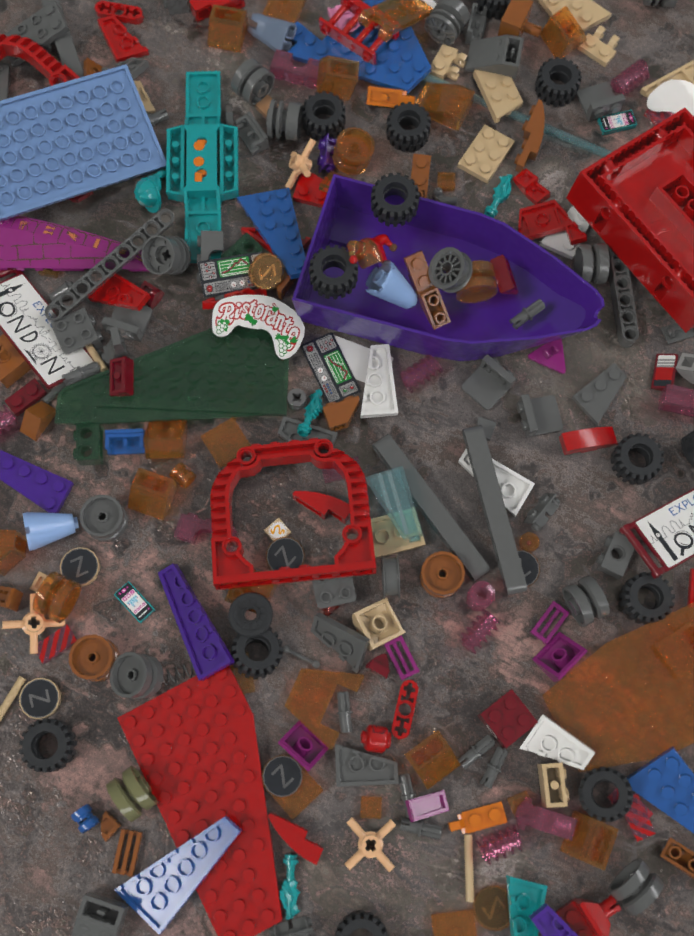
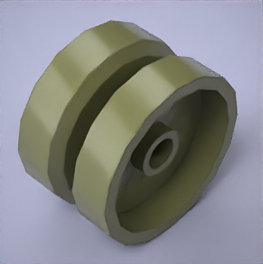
M133 766L128 767L122 772V780L115 777L106 784L111 799L130 822H134L142 816V808L149 810L158 803L156 797L152 795V790L147 781Z

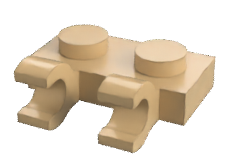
M600 25L593 36L589 33L577 49L603 67H606L616 54L614 49L618 45L617 42L620 38L614 34L608 44H604L600 40L603 38L606 28Z
M442 44L431 64V72L428 75L441 80L448 77L453 81H457L460 68L452 66V64L464 68L467 63L465 61L467 55L464 53L458 54V49Z

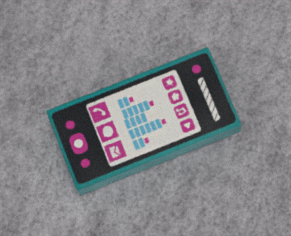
M632 110L602 116L597 120L602 135L633 129L637 126Z
M129 581L114 594L140 624L155 611L153 606Z

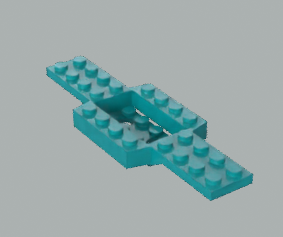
M220 71L186 72L184 125L167 129L166 193L169 200L184 202L185 241L191 251L190 263H197V254H201V247H197V236H201V230L222 231V201L239 197L238 127L221 124ZM217 135H220V187L217 185ZM199 139H205L207 143L204 145V149L201 151L195 150L194 143ZM196 157L204 159L202 166L194 165L193 161ZM205 170L207 175L202 178V182H195V172ZM213 253L209 260L222 258V253Z

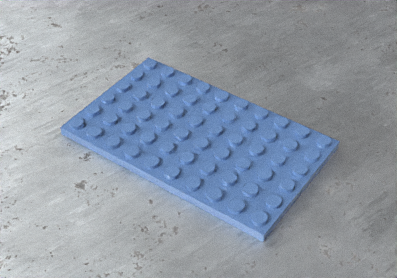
M127 64L0 101V221L166 168V159Z

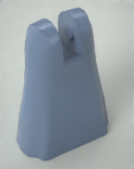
M253 13L250 19L258 24L257 27L248 25L247 31L249 34L280 56H286L292 45V42L286 40V38L293 40L297 31L296 24L263 14Z

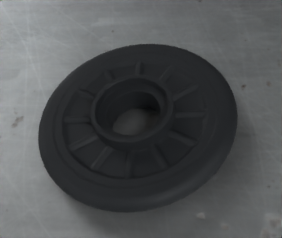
M249 592L238 596L232 602L228 618L235 632L245 637H255L261 635L269 628L273 619V610L270 602L263 595ZM249 609L256 611V617L253 620L245 618V612Z

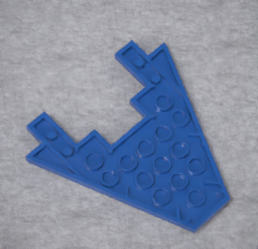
M398 0L363 1L399 24V37L396 40L387 37L375 51V65L365 62L359 55L330 36H326L321 41L298 21L295 23L297 31L293 40L290 39L295 45L287 52L289 59L385 88L402 89L407 91V94L431 72V65ZM363 22L350 36L356 39L368 23ZM373 28L362 41V44L369 48L382 32Z

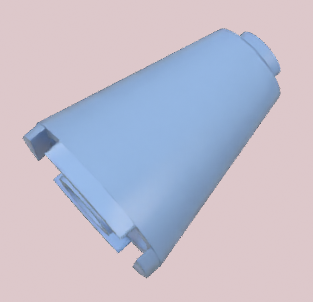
M389 260L381 262L382 266L379 269L375 267L366 281L368 289H366V292L404 309L413 308L418 301L417 293L393 262Z
M22 513L29 551H34L76 533L75 529L79 528L77 517H73L69 513Z

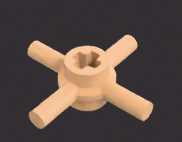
M309 139L301 155L295 151L291 153L289 168L293 169V172L285 185L286 188L292 189L299 174H303L305 177L311 175L312 160L308 159L316 144L314 139Z
M37 593L30 594V613L26 614L22 620L2 621V629L22 628L27 635H30V654L32 655L38 654V635L46 627H65V619H45L38 612ZM36 619V623H40V625H37V628H32V625H28V623Z
M353 817L350 818L346 823L359 837V850L345 863L346 867L351 870L364 856L367 858L376 857L386 870L390 872L395 866L382 852V839L396 824L390 819L377 833L374 831L365 832ZM370 839L372 841L374 839L376 841L373 850L365 848L367 846L366 840Z

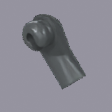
M439 187L433 190L432 197L435 201L457 205V196H445Z

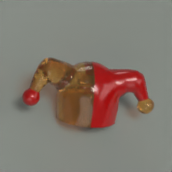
M380 234L373 238H364L360 241L350 240L347 244L350 255L349 262L351 264L358 262L362 269L379 262L383 263L387 261L383 245H387L392 252L397 250V245L393 244L386 234Z

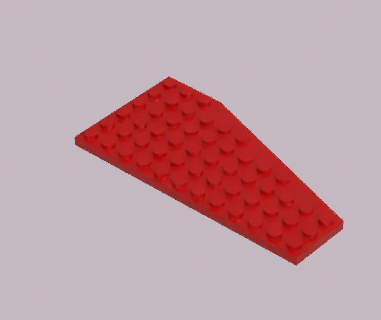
M230 665L203 681H199L196 675L118 717L117 719L144 778L152 790L151 793L157 799V806L177 848L226 816L242 830L196 889L217 936H255L282 921V907L268 820L255 717Z

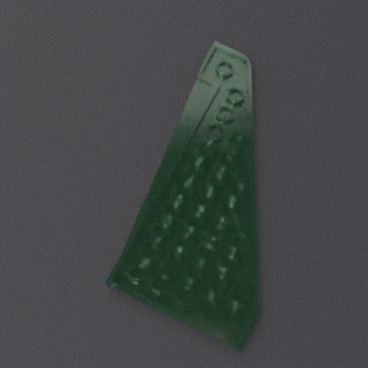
M237 325L228 335L220 337L214 334L212 328L133 359L134 395L109 396L110 369L66 386L57 397L55 424L78 426L252 416H287L289 358L280 359L277 356L272 336L264 329H252Z

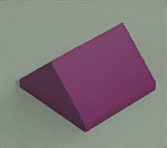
M558 632L532 660L553 682H556L588 651L561 632Z
M301 719L278 742L308 772L331 747Z

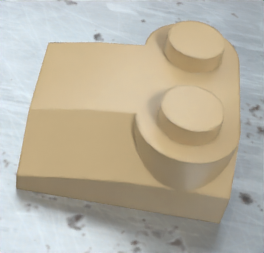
M387 597L352 614L353 625L357 633L370 639L368 644L370 651L406 633L391 608Z

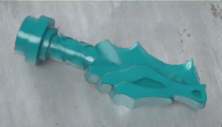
M513 175L499 176L500 184L493 188L495 191L492 195L493 201L490 206H486L484 215L492 218L497 216L499 203L501 204L508 199L511 193L510 181Z
M320 389L315 390V393L308 396L310 402L304 408L306 410L304 422L297 427V433L302 437H307L311 433L310 424L312 419H316L319 412L321 413L323 410L321 399L323 392Z
M286 853L285 858H283V863L287 865V879L284 878V883L281 884L280 900L284 909H286V920L293 918V916L301 912L296 905L300 891L297 889L298 881L295 879L294 865L299 863V858H297L295 853Z

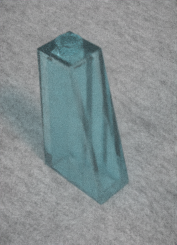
M403 466L365 477L367 484L405 541L409 540V543L421 540L420 536H424Z

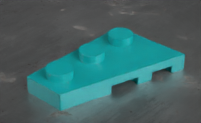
M506 875L511 936H538L539 930L529 916L544 904L548 886Z

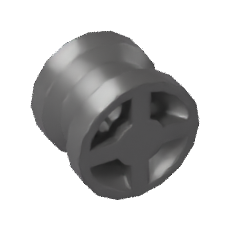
M296 388L288 393L289 407L295 411L304 409L307 403L305 392Z

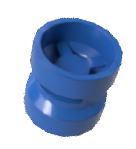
M89 804L84 805L71 815L72 820L79 825L78 829L81 834L100 822L98 817L92 814V808Z

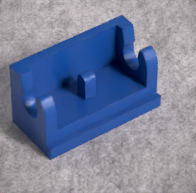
M143 428L105 430V449H107L108 455L146 454L147 434Z

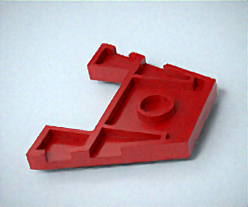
M555 199L519 210L518 232L530 240L566 231L570 245L587 241L586 234L580 231L575 222H572L566 211Z

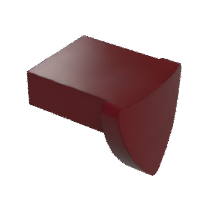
M144 281L139 287L151 296L146 305L152 309L157 306L164 296L162 290L157 289L147 281Z
M387 654L376 656L366 664L365 668L386 679L390 671Z

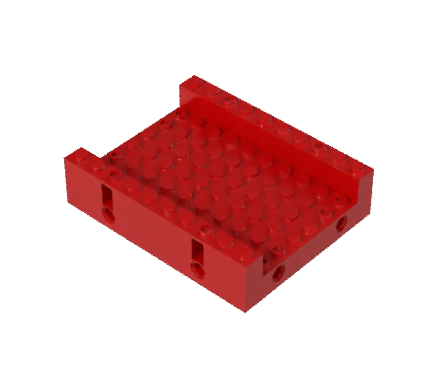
M683 108L580 171L566 199L683 331L687 333L694 328V116L686 108Z

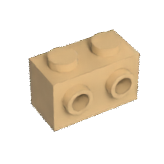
M563 763L537 764L542 807H567L569 792L565 786L567 774Z

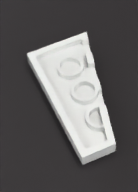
M389 344L371 345L360 418L398 415V406Z
M465 449L458 463L474 477L468 453ZM492 459L505 508L516 517L535 483Z

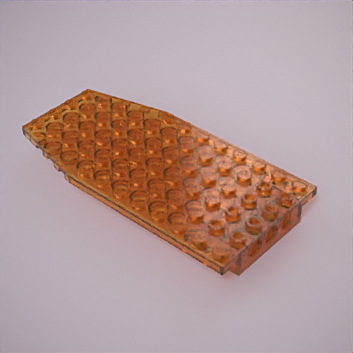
M694 603L666 615V618L662 620L659 618L657 622L648 623L605 643L542 695L554 722L595 751L585 769L577 768L578 772L651 760L672 746L678 751L694 743Z

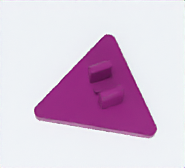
M562 339L546 343L528 355V359L558 373L565 374L566 372Z

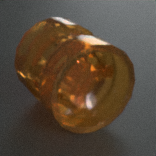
M180 462L171 470L169 477L177 480L179 486L185 489L195 480L196 474L193 471H188L187 466Z

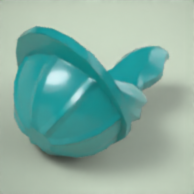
M161 170L149 177L142 178L137 182L134 189L135 199L151 213H156L161 208V180L166 178V170Z

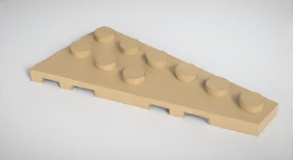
M538 0L568 40L611 17L609 11L592 0Z

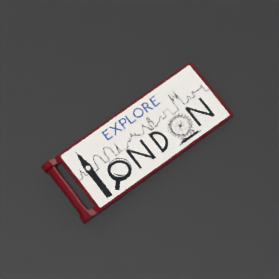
M16 268L0 270V278L12 273L16 274L0 282V330L47 389L63 383V380H65V378L62 379L63 374L76 370L78 366L83 367L95 362L84 347L70 354H64L52 329L51 322L45 316V308L49 305L21 270H16ZM53 309L49 311L48 315L51 318L58 317Z
M694 489L619 529V532L626 536L650 569L654 579L694 557ZM635 529L662 565L661 568H658L631 530Z

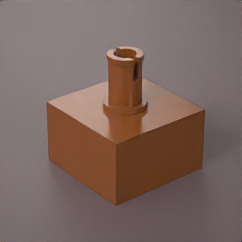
M532 0L510 1L501 19L498 36L512 35L522 37L525 32L536 38L539 37L542 26L528 22L533 5Z
M3 334L0 336V381L6 388H9L30 371L31 368Z

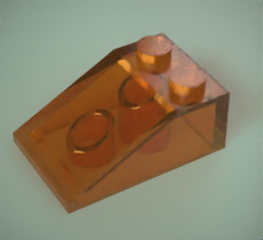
M426 82L415 103H418L419 107L423 106L425 111L429 112L431 120L459 131L473 104L475 91L461 85Z

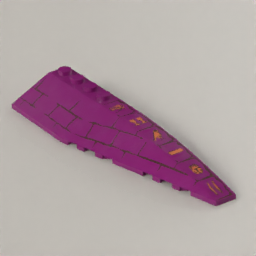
M15 216L0 221V270L16 268V270L25 271V268H35L36 271H43V269L52 268L53 271H84V269H92L118 247L121 242L51 222ZM121 250L119 252V255L123 258H127L129 256V252L126 250ZM142 252L122 268L128 269L130 272H150L143 264ZM107 262L105 267L113 270L116 265L113 262Z

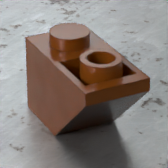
M348 396L341 402H330L323 407V415L329 430L337 432L349 427L360 405L359 396Z

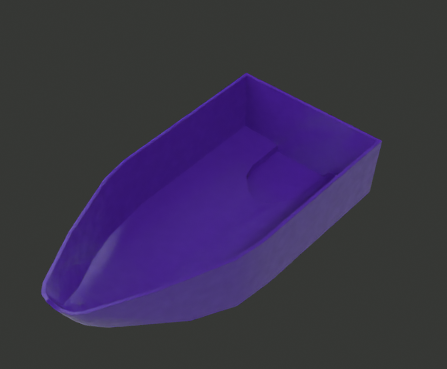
M333 174L292 298L296 313L302 322L389 344L390 346L419 354L455 361L483 359L487 354L490 357H500L583 333L599 324L601 319H598L597 315L605 307L604 299L598 290L557 257L504 222L479 212L419 197L418 211L416 216L412 217V221L409 223L405 221L403 226L397 224V227H393V224L386 226L384 221L380 223L378 217H374L371 210V193L375 185ZM391 195L385 199L386 202L392 205H399L405 202L398 195ZM380 234H386L393 243L390 247L383 245L387 260L394 263L412 288L404 257L421 250L429 267L434 255L443 248L453 247L467 254L473 266L468 284L455 293H448L439 289L451 322L433 330L419 300L413 308L404 309L366 292V289H368L366 286L368 276L375 267L379 269L382 264L372 253H367L360 259L358 255L360 241L364 238H373ZM328 245H330V248L334 247V245H338V248L343 246L347 252L350 250L358 258V281L356 282L355 289L352 288V293H346L344 298L338 296L336 300H333V297L326 299L324 294L322 296L318 295V290L314 291L313 285L310 283V260L313 259L314 253L318 254L320 248L326 249ZM502 254L508 259L518 294L500 293L490 263L491 259ZM330 267L323 273L328 277L337 278L343 275L344 271L337 267ZM541 299L545 304V308L532 317L533 320H528L515 330L512 327L513 323L510 324L509 320L522 312V308H527L536 300Z

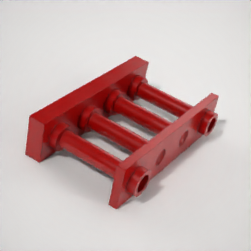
M340 0L341 7L329 21L322 17L319 18L320 31L325 36H330L359 55L365 62L375 65V51L387 37L394 40L399 37V24L361 0ZM346 11L355 14L342 30L334 26ZM364 20L368 25L357 38L354 39L349 36L348 33L357 22ZM373 28L378 29L382 33L369 48L363 45L362 41Z

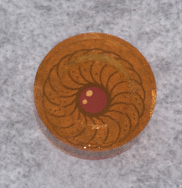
M532 532L523 534L519 540L520 548L529 553L534 552L540 544L538 536Z

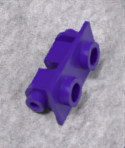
M327 133L318 145L320 155L317 159V165H319L318 173L323 169L328 173H332L335 170L336 157L333 156L336 155L337 142L334 138L329 139V134Z

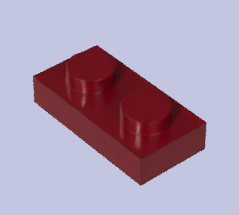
M34 378L4 401L18 417L26 409L46 396L47 392Z

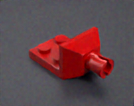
M609 895L608 898L599 903L575 897L556 910L555 913L578 936H609L611 923L608 919L615 913L620 912L621 908L616 904L617 901L612 895Z

